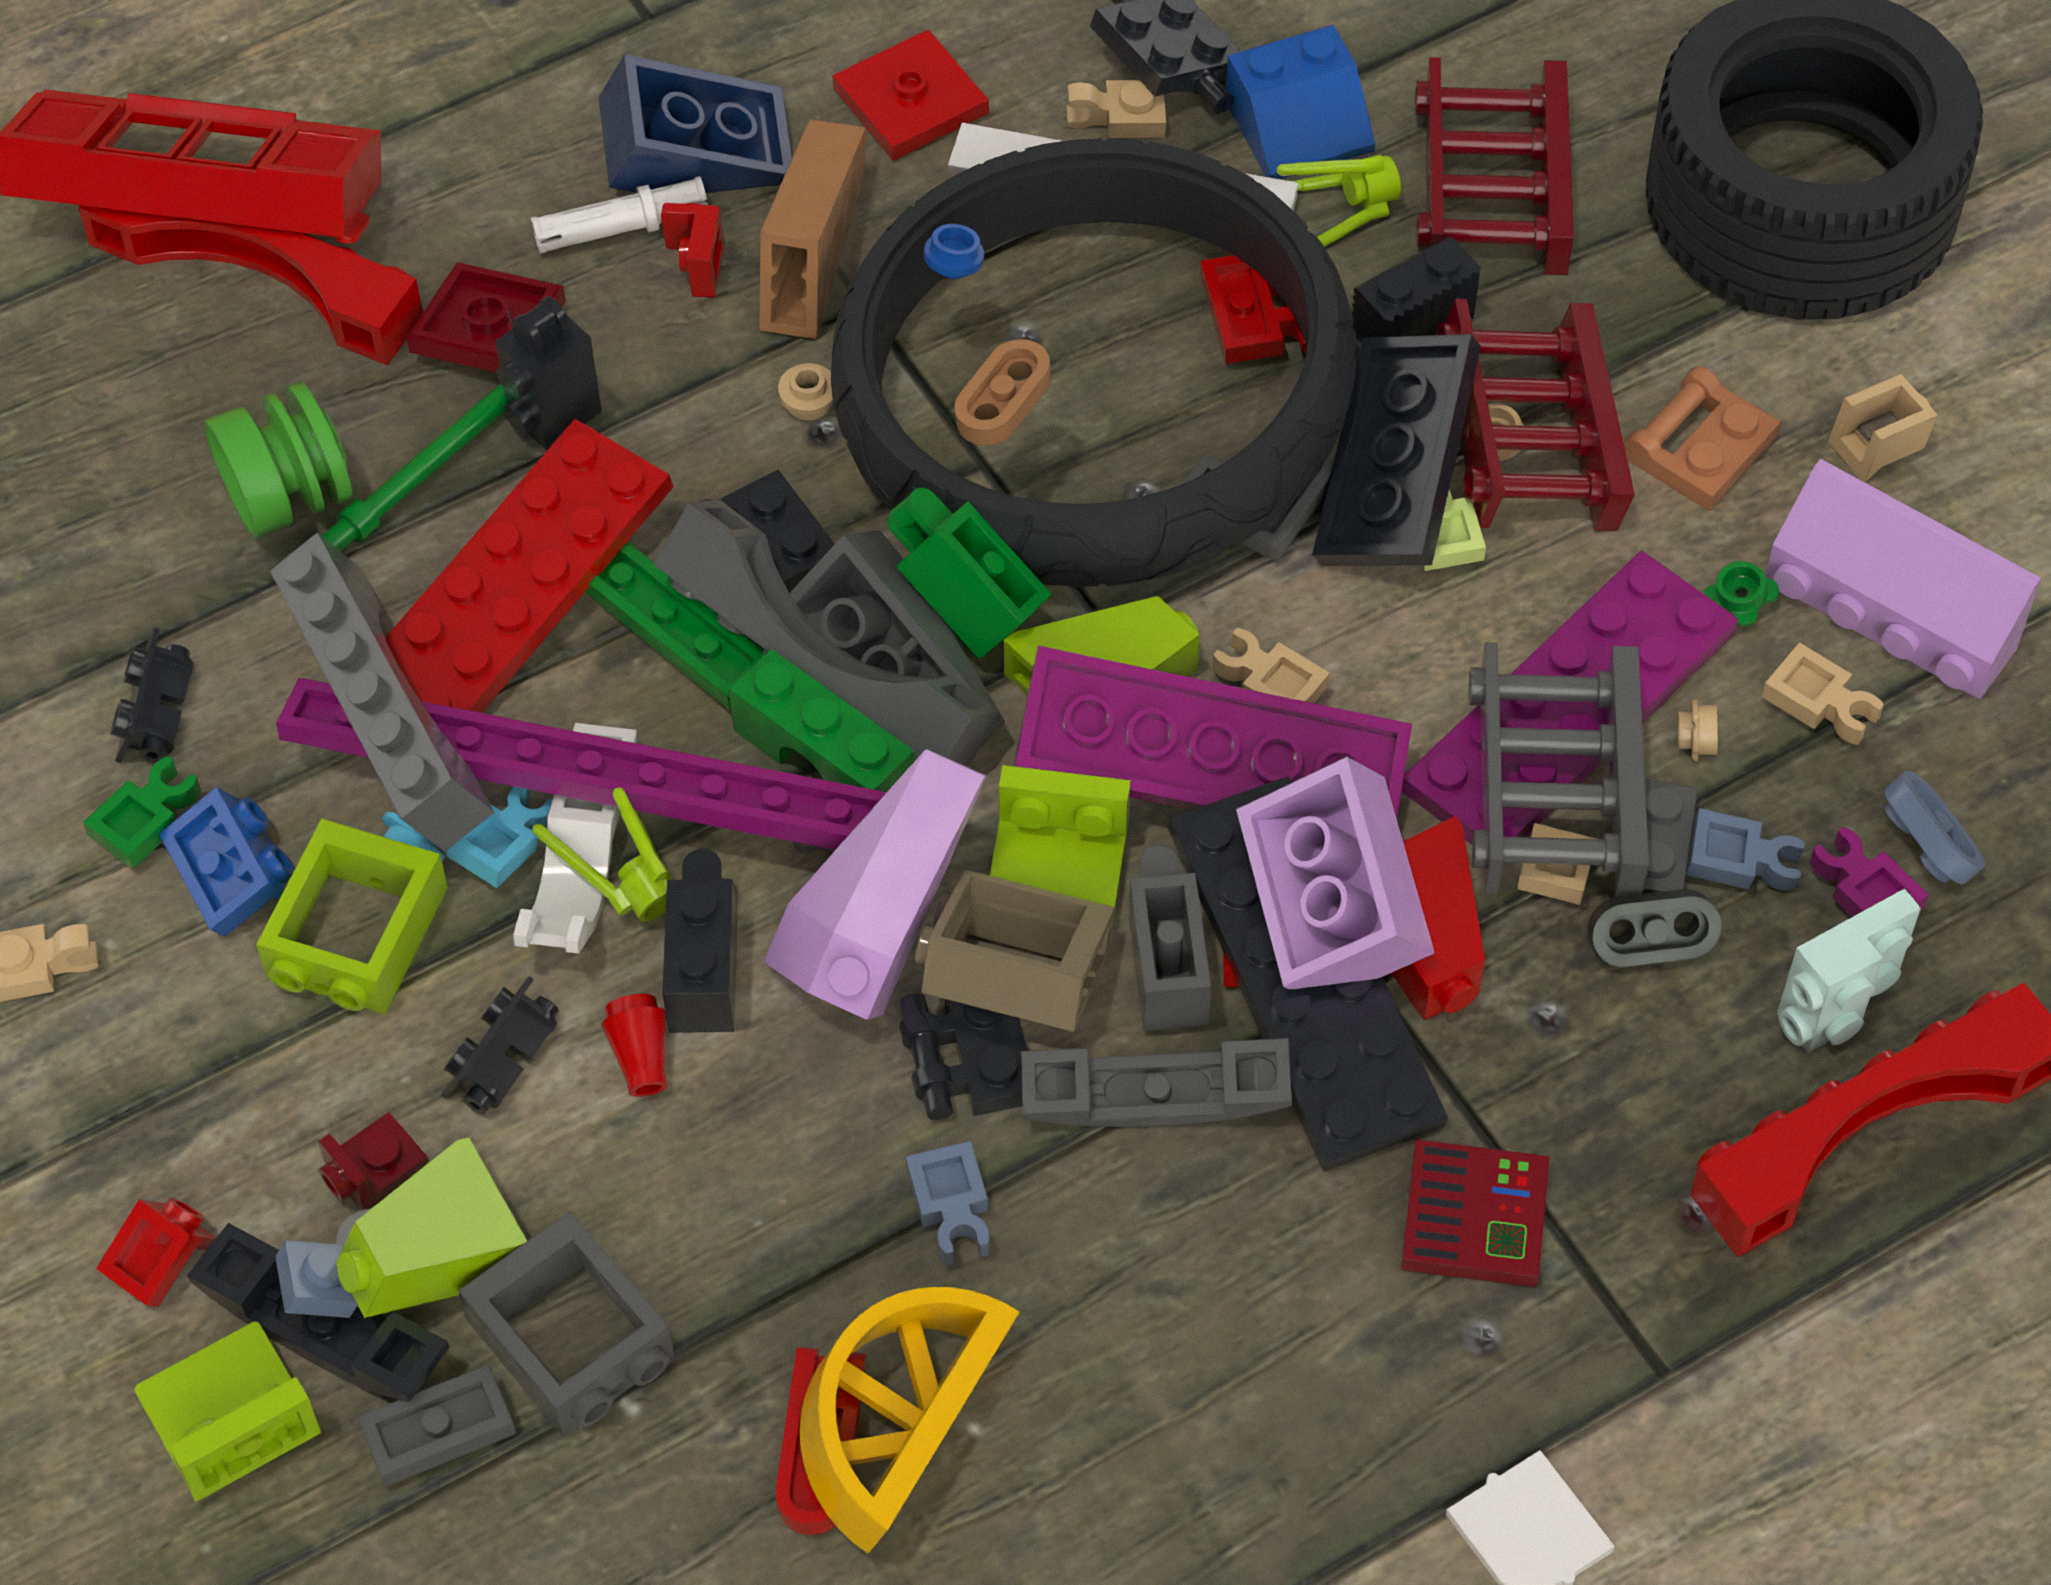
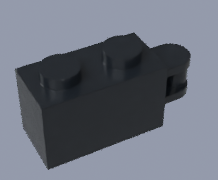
M550 296L540 300L538 306L525 315L520 314L512 320L513 329L495 340L500 365L497 369V376L504 387L507 403L503 408L504 414L518 434L521 436L529 434L545 450L552 446L574 419L585 424L602 412L591 337L570 319L558 302Z
M708 849L694 850L684 858L682 880H667L662 995L668 1033L734 1032L738 918L733 879H723L721 860L715 852Z

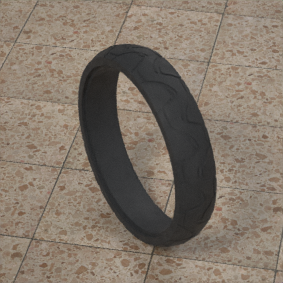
M1102 138L1067 140L1025 148V151L1021 152L1017 150L962 171L931 189L916 201L915 206H909L886 229L862 262L845 294V300L840 307L833 336L831 387L834 409H836V417L841 434L848 441L846 443L861 475L875 495L890 511L916 488H926L932 491L952 514L969 501L1042 584L1071 587L1099 586V584L1114 586L1142 582L1145 579L1151 580L1181 572L1223 554L1227 548L1230 550L1261 531L1298 497L1314 479L1319 471V467L1329 457L1343 427L1353 391L1356 371V333L1352 327L1353 319L1347 294L1335 264L1316 235L1307 230V224L1275 193L1256 182L1247 174L1228 164L1224 166L1220 164L1221 161L1203 154L1167 144L1154 142L1146 144L1142 140L1113 138L1103 141ZM1081 223H1136L1189 234L1218 246L1256 270L1286 302L1300 327L1307 352L1299 379L1289 399L1263 432L1238 454L1215 469L1184 484L1134 499L1106 503H1053L1015 497L988 489L961 477L924 452L904 432L892 415L881 393L886 360L895 337L919 301L944 278L926 264L923 254L925 243L932 237L934 230L946 224H960L974 230L980 238V244L984 251L1028 233Z

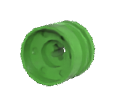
M301 381L286 387V398L291 415L288 414L276 394L270 393L263 396V408L267 425L260 428L251 414L241 405L203 420L208 445L223 483L241 520L255 539L293 524V511L289 495L297 492L306 507L314 514L324 511V501L319 486L320 482L333 503L339 505L352 499L353 492L347 473V459L338 433L326 411L318 405L311 391Z

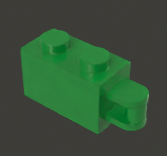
M916 488L893 508L887 516V524L890 531L910 552L895 567L979 659L1018 628L1052 595L969 501L952 514L932 491L926 488Z

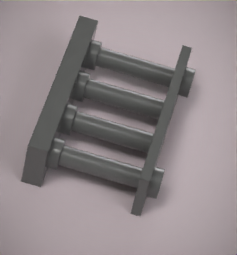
M1485 642L1481 667H1470L1468 684L1469 705H1480L1483 829H1474L1472 866L1473 868L1484 869L1485 894H1498L1503 863L1600 865L1603 867V872H1614L1615 897L1642 894L1649 867L1638 647L1613 646L1608 671H1597L1596 677L1499 674L1498 643ZM1499 700L1595 702L1596 709H1607V724H1600L1599 730L1500 727ZM1501 753L1598 756L1599 762L1609 763L1610 778H1602L1601 784L1502 782ZM1502 807L1600 810L1601 817H1611L1612 833H1605L1603 839L1503 837Z

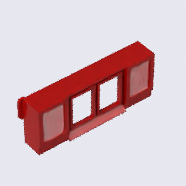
M44 89L41 93L36 92L0 131V194L2 196L332 236L340 243L350 244L357 242L369 226L370 216L361 212L381 185V130L296 120V113L135 93H128L127 99ZM133 123L187 129L167 154L113 148ZM212 132L266 139L248 164L193 157Z

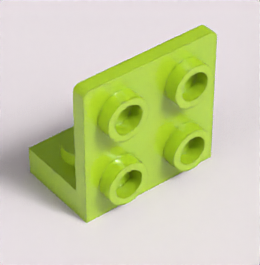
M1002 765L998 786L999 824L989 876L1116 908L1129 826L1130 780Z
M252 1322L142 1381L135 1387V1393L195 1502L321 1434L306 1392L297 1377L291 1379L258 1322Z

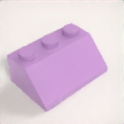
M1346 757L1236 809L1283 987L1291 990L1378 979L1435 953L1384 776Z

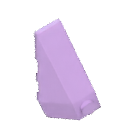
M925 749L791 899L763 962L807 993L861 1018L869 1020L882 1016L987 776L929 749Z

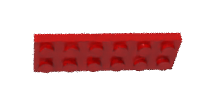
M574 419L385 637L399 668L419 700L482 713L589 588V583L596 575H600L674 488L670 474Z

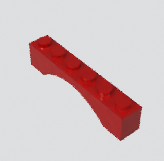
M80 205L78 207L90 246L137 265L166 260L202 259L232 263L262 272L289 286L308 301L327 324L337 346L387 366L405 343L407 335L423 313L416 278L411 277L407 272L398 267H386L361 257L350 248L333 246L313 238L307 233Z
M2024 982L2003 994L1998 990L1988 992L1974 1002L1968 1009L1967 1014L1950 1024L1946 1020H1939L1928 1026L1917 1036L1914 1044L1896 1054L1891 1049L1879 1053L1865 1064L1860 1074L1842 1084L1839 1080L1829 1081L1813 1092L1805 1105L1787 1114L1784 1110L1776 1111L1759 1122L1753 1129L1752 1134L1732 1145L1730 1141H1723L1711 1147L1697 1162L1698 1167L1690 1196L1736 1257L1745 1254L1792 1227L1802 1196L1817 1169L1842 1142L1867 1124L1901 1109L1937 1101L1979 1100L2008 1104L2051 1080V1014Z

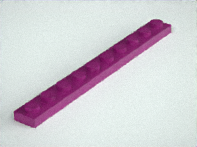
M299 677L276 721L279 740L368 757L331 685ZM421 701L445 737L471 768L476 779L615 807L618 806L612 793L615 788L621 787L624 789L635 811L836 850L887 793Z

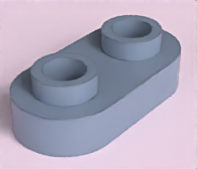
M1905 770L1885 788V795L1888 803L1885 805L1887 815L1902 831L1913 835L1924 850L1920 854L1922 863L1935 878L1943 883L1953 880L1958 884L1964 885L1985 867L1984 857L1942 798L1924 779L1914 772Z

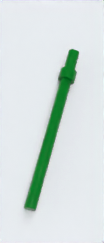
M500 383L363 501L355 499L337 514L338 522L324 533L322 537L339 551L344 550L353 541L359 543L364 541L380 527L379 519L504 413L503 408L507 403L502 384Z

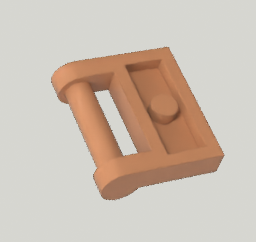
M1696 366L1682 379V389L1644 429L1634 430L1624 440V447L1627 459L1634 465L1710 511L1778 437L1781 421L1721 386L1718 378L1709 369ZM1698 405L1711 413L1674 454L1661 447Z

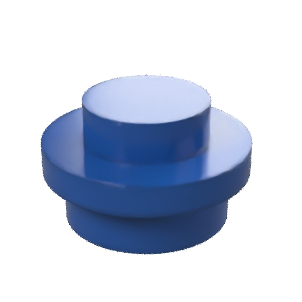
M946 224L936 228L932 237L926 241L923 256L926 264L941 276L959 279L976 273L982 267L984 250L980 244V238L974 230L960 224Z

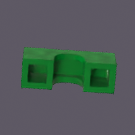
M770 649L729 688L733 730L779 764L794 751H797L814 765L823 780L888 792L915 762L913 749L773 649Z

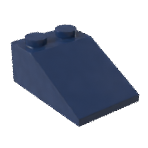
M624 54L598 97L609 188L637 193V187L649 185L650 190L693 180L699 176L701 177L705 193L781 185L791 163L792 153L783 92L780 86Z

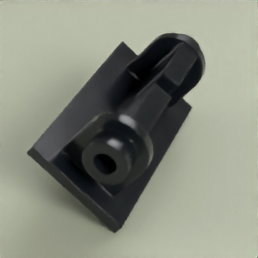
M154 627L145 649L133 647L128 660L123 683L133 685L130 701L120 699L110 731V735L120 737L115 762H122L128 747L139 750L140 756L150 762H158L174 750L182 710L159 704V702L164 700L182 706L194 663L189 658L190 651L181 645L172 644L166 648L156 646L160 629Z
M528 976L515 993H512L505 987L502 988L480 1018L490 1025L485 1035L478 1044L467 1037L444 1067V1070L454 1077L441 1096L446 1099L454 1088L458 1086L467 1093L464 1097L466 1105L477 1113L486 1114L489 1108H498L504 1096L524 1070V1068L504 1055L507 1049H511L529 1062L550 1032H553L557 1026L555 1016L558 1014L559 1009L552 1001L542 996H538L533 1001L524 994L534 979Z

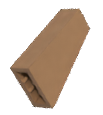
M809 119L760 231L759 331L811 339L818 338L864 180L866 127Z

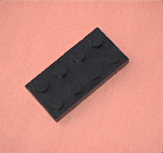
M1472 334L1362 339L1353 391L1340 433L1312 553L1322 566L1433 564L1481 345Z

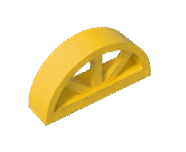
M927 1287L904 1291L883 1299L861 1313L844 1330L818 1366L809 1383L801 1411L800 1445L804 1467L810 1485L826 1514L847 1538L867 1554L888 1531L1020 1311L1002 1301L971 1290L953 1287ZM923 1329L945 1331L966 1337L965 1342L939 1384L937 1383ZM898 1332L919 1408L847 1362V1358L874 1339ZM839 1386L906 1431L841 1442L836 1423L837 1387ZM893 1458L872 1494L862 1485L850 1466Z

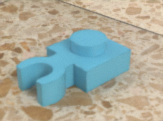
M513 787L508 794L507 807L501 811L491 805L494 813L446 851V856L495 888H498L537 850L538 837L533 834L532 828L535 824H542L547 828L548 814L553 799H548L540 808L529 809L525 805L529 802L530 789Z

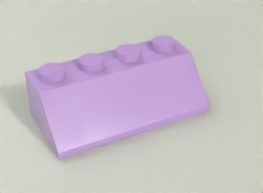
M1822 459L1817 462L1773 543L1765 574L1766 579H1773L1778 584L1779 591L1785 596L1799 599L1829 616L1837 625L1846 629H1853L1882 645L1893 656L1909 660L1939 677L1947 686L1963 690L1979 700L2017 650L2041 581L2039 576Z

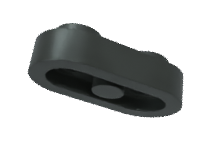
M1682 889L1608 899L1601 903L1591 914L1587 933L1592 947L1604 961L1614 966L1627 967L1701 957L1716 945L1721 934L1722 923L1719 912L1703 894L1694 890ZM1683 912L1693 913L1692 923L1687 928L1680 930L1674 928V920L1679 914ZM1620 919L1629 920V928L1624 935L1619 937L1610 936V927L1615 921Z

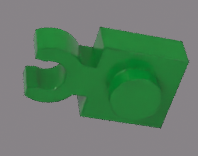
M169 756L160 759L151 768L149 783L142 789L127 780L83 821L87 835L134 869L163 842L159 833L176 820L172 810L186 808L198 799L201 788L197 777L191 773L182 783L169 786L167 784L178 773L173 759Z

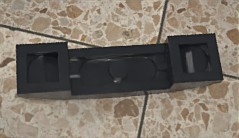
M230 1223L224 1227L188 1273L187 1277L193 1285L245 1323L258 1322L266 1336L349 1382L397 1400L410 1402L450 1348L447 1340L393 1311L387 1317L379 1314L364 1318L357 1305L350 1318L285 1313L275 1257L279 1250Z

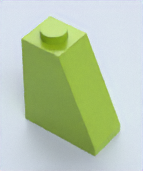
M1154 596L1013 632L1004 639V675L1027 696L1035 653L1039 645L1189 677L1198 670L1200 634L1197 626L1186 613L1180 610L1174 611L1159 596Z
M468 1137L455 1141L355 1221L336 1261L337 1272L341 1285L348 1293L353 1295L364 1318L459 1296L458 1290L522 1246L527 1240Z

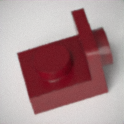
M390 1112L380 1117L342 1145H339L331 1134H327L318 1141L325 1165L318 1169L322 1180L340 1202L350 1197L361 1211L372 1209L429 1163L427 1155Z

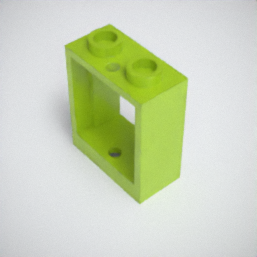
M321 818L256 944L266 978H269L278 987L290 992L299 993L305 989L327 996L337 1005L351 1011H361L366 1008L386 1015L448 889L440 854ZM329 875L401 897L368 964L295 942Z

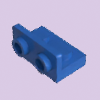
M215 787L159 833L209 929L225 937L273 897L278 900L280 899L295 870V866L290 858L278 846L272 843L266 832V829L270 826L269 819L259 805L249 797L239 799L218 787Z

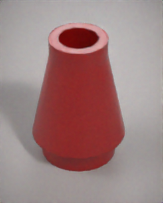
M631 994L612 1000L604 1008L606 1018L602 1021L601 1027L626 1080L629 1095L633 1097H646L664 1091L668 1087L665 1074V1010L658 1007L656 997L651 994Z

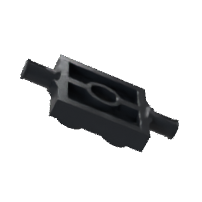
M1111 0L1114 5L1096 8L1090 24L1091 29L1155 97L1173 92H1193L1199 94L1216 114L1224 113L1232 106L1234 96L1219 82L1227 80L1228 55L1241 51L1229 39L1227 34L1220 30L1197 6L1194 0Z

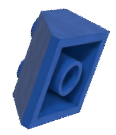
M1334 25L1228 55L1226 90L1234 96V102L1229 110L1266 177L1284 179L1294 176L1279 175L1277 167L1280 164L1347 160L1375 151V140L1357 66Z

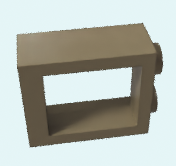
M964 869L953 892H942L935 912L934 927L925 926L920 935L915 963L924 966L921 993L1074 1032L1106 962L1115 907ZM968 935L1062 958L1059 966L966 943L965 940Z

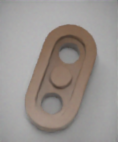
M1015 339L999 345L990 354L959 393L955 401L956 424L959 433L964 439L977 445H994L1008 439L1015 432L1050 386V358L1045 348L1031 340ZM1019 377H1026V378H1027V379H1025V380H1020V381L1014 380V379L1019 378Z

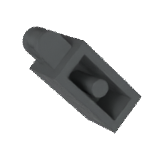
M1153 845L1145 849L1140 856L1139 878H1130L1129 924L1143 1031L1209 1026L1211 981L1196 874H1181L1176 852L1165 845Z

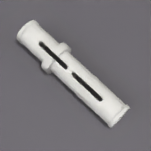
M699 176L693 180L650 190L649 185L639 186L635 194L541 217H531V224L534 229L533 232L538 251L541 255L547 251L645 227L648 233L660 230L659 224L662 223L661 210L664 203H697L701 205H708V203L705 202L707 197L701 177Z

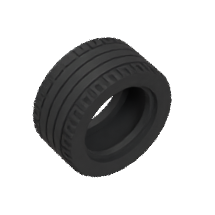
M1734 0L1706 15L1700 23L1694 25L1687 35L1682 37L1678 48L1673 51L1669 63L1666 65L1659 95L1645 188L1648 199V213L1651 215L1653 227L1658 231L1660 242L1690 277L1721 298L1759 313L1796 320L1840 319L1877 310L1908 295L1910 291L1917 289L1922 284V280L1929 278L1935 272L1936 267L1941 265L1945 253L1949 251L1955 237L1975 164L1983 126V107L1979 101L1980 91L1975 84L1976 80L1959 51L1935 26L1902 5L1889 0ZM1806 121L1844 130L1866 141L1883 155L1892 169L1882 175L1857 183L1818 184L1804 182L1779 175L1758 165L1735 145L1731 137L1745 129L1768 122Z

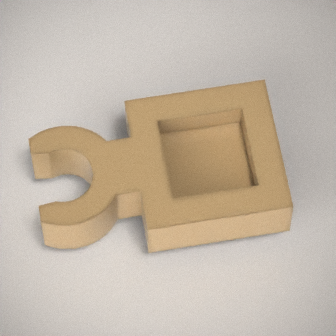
M1236 628L1232 632L1231 647L1241 652L1243 656L1230 657L1218 649L1213 654V670L1215 673L1229 681L1244 680L1242 683V688L1315 703L1329 687L1330 672L1280 642L1268 654L1259 649V642L1251 632L1241 628Z
M1800 642L1765 682L1761 696L1813 729L1818 726L1823 718L1833 722L1836 733L1843 740L1856 745L1862 741L1866 726L1860 721L1855 720L1852 715H1862L1869 721L1876 723L1880 719L1884 706L1878 697L1869 692H1851L1848 690L1852 674Z

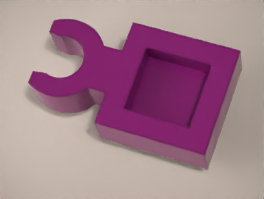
M1842 827L1837 832L1834 845L1845 855L1843 857L1830 855L1820 844L1813 848L1810 858L1811 867L1819 876L1827 880L1840 882L1836 885L1832 898L1851 917L1903 889L1919 905L1920 911L1925 908L1929 894L1884 851L1871 860L1862 854V842L1852 830Z

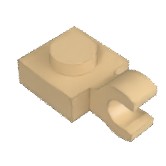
M1106 80L1105 93L1089 83L1078 82L1068 85L1069 105H1066L1067 127L1084 129L1091 126H1107L1108 138L1113 139L1165 138L1167 122L1164 95L1155 97L1140 80Z
M44 924L0 932V1002L54 992L53 975L68 972H86L99 967L97 944L95 941L90 942L87 924L63 927L52 938Z

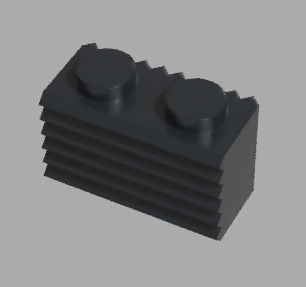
M1447 237L1353 288L1355 295L1352 296L1354 310L1351 311L1353 316L1352 327L1355 329L1356 338L1362 344L1363 338L1436 335L1439 324L1446 323L1455 299H1467L1470 317L1474 319L1481 267L1453 237Z

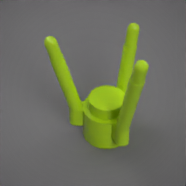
M1380 154L1364 159L1297 162L1280 164L1277 167V173L1281 176L1328 174L1291 182L1298 183V192L1343 186L1348 203L1352 206L1359 204L1364 208L1357 214L1317 236L1324 247L1370 220L1389 216L1387 203L1398 200L1401 195L1398 169L1392 158L1388 155L1382 156Z
M615 788L612 795L640 855L627 862L619 870L618 877L622 881L619 888L613 885L542 824H535L533 826V834L602 893L619 916H623L633 910L640 921L648 922L666 914L667 880L675 879L663 861L660 860L642 819H640L637 811L632 807L623 788Z

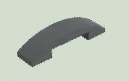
M1288 1038L1221 1041L1222 1051L1094 1058H1089L1088 1048L1021 1051L1023 1117L1029 1120L1066 1125L1150 1127L1221 1121L1292 1106Z

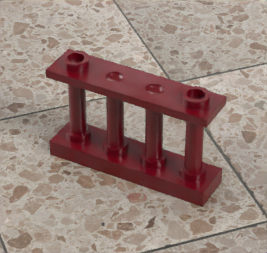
M1429 57L1427 81L1417 80L1415 90V115H1425L1427 212H1418L1417 247L1429 248L1447 237H1453L1458 243L1533 245L1534 251H1544V275L1568 276L1574 228L1567 61L1544 60L1541 84H1531L1530 89L1441 87V57ZM1442 110L1529 112V118H1539V127H1532L1531 133L1442 130ZM1442 153L1530 156L1531 162H1541V171H1534L1533 177L1443 174ZM1443 198L1532 200V206H1542V216L1535 215L1534 221L1444 219Z
M1455 299L1446 323L1439 324L1436 335L1472 334L1481 345L1480 354L1551 356L1553 362L1559 363L1562 379L1482 377L1478 358L1460 441L1466 467L1463 481L1464 498L1467 503H1473L1480 528H1490L1502 498L1581 500L1584 506H1589L1594 531H1618L1635 496L1593 303H1570L1560 327H1554L1552 332L1473 330L1467 299ZM1487 401L1561 403L1564 410H1569L1572 427L1492 425ZM1497 449L1571 451L1573 457L1579 458L1582 475L1502 473Z

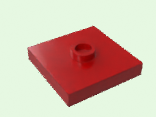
M929 29L832 75L835 92L893 161L959 129L962 123L969 124L989 114V99Z

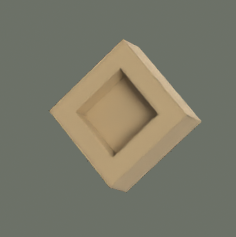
M1534 823L1531 837L1597 839ZM1523 863L1517 889L1580 905L1591 865Z

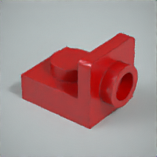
M664 203L661 210V221L665 246L667 249L679 250L680 272H687L689 274L692 297L715 298L725 246L720 206L697 203Z
M169 1197L165 1204L139 1199L96 1269L145 1305L159 1307L195 1249L207 1250L217 1237L200 1226L205 1217L195 1208L181 1200Z

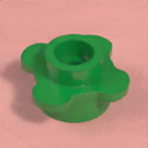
M1735 561L1726 565L1719 572L1716 584L1709 585L1705 589L1704 594L1739 619L1737 626L1747 627L1757 621V613L1766 603H1772L1777 600L1779 587L1773 579H1766L1764 572L1757 565L1745 561ZM1736 592H1747V595L1745 597H1738Z

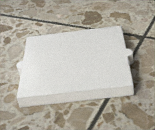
M1541 1450L1500 1476L1496 1473L1489 1474L1483 1487L1457 1502L1446 1511V1516L1498 1585H1573L1575 1576L1611 1554L1615 1548Z

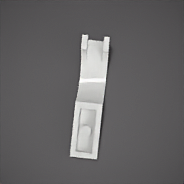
M575 723L573 731L638 744L637 730L581 723ZM554 794L548 814L547 829L608 879L612 856V842L620 815L619 808ZM547 845L536 901L532 910H520L513 934L514 946L528 947L529 944L566 948V952L579 954L596 928L605 896L551 851Z

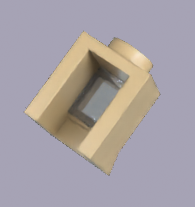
M1899 374L1844 398L1827 443L1861 481L1866 482L1881 467L1924 449L1938 414L1931 408L1927 399L1919 394L1902 374Z

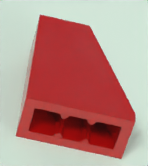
M1456 816L1403 841L1435 953L1392 972L1391 975L1424 1021L1443 1011L1450 1014L1468 1006L1480 992L1485 963L1463 826Z

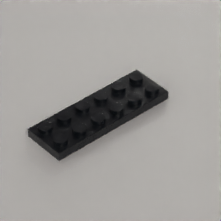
M1289 776L1170 817L1168 830L1187 872L1196 874L1199 899L1262 1038H1288L1292 1104L1324 1172L1445 1127L1448 1116L1383 977L1291 990L1283 987L1236 809L1291 784L1292 782Z

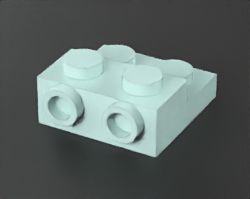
M1905 889L1796 948L1777 1011L1780 1026L1786 1037L1794 1045H1802L1807 1053L1829 1041L1832 1045H1839L1849 1040L1864 1024L1863 1017L1870 997L1886 991L1899 979L1901 975L1900 968L1906 950L1913 941L1912 933L1921 909Z

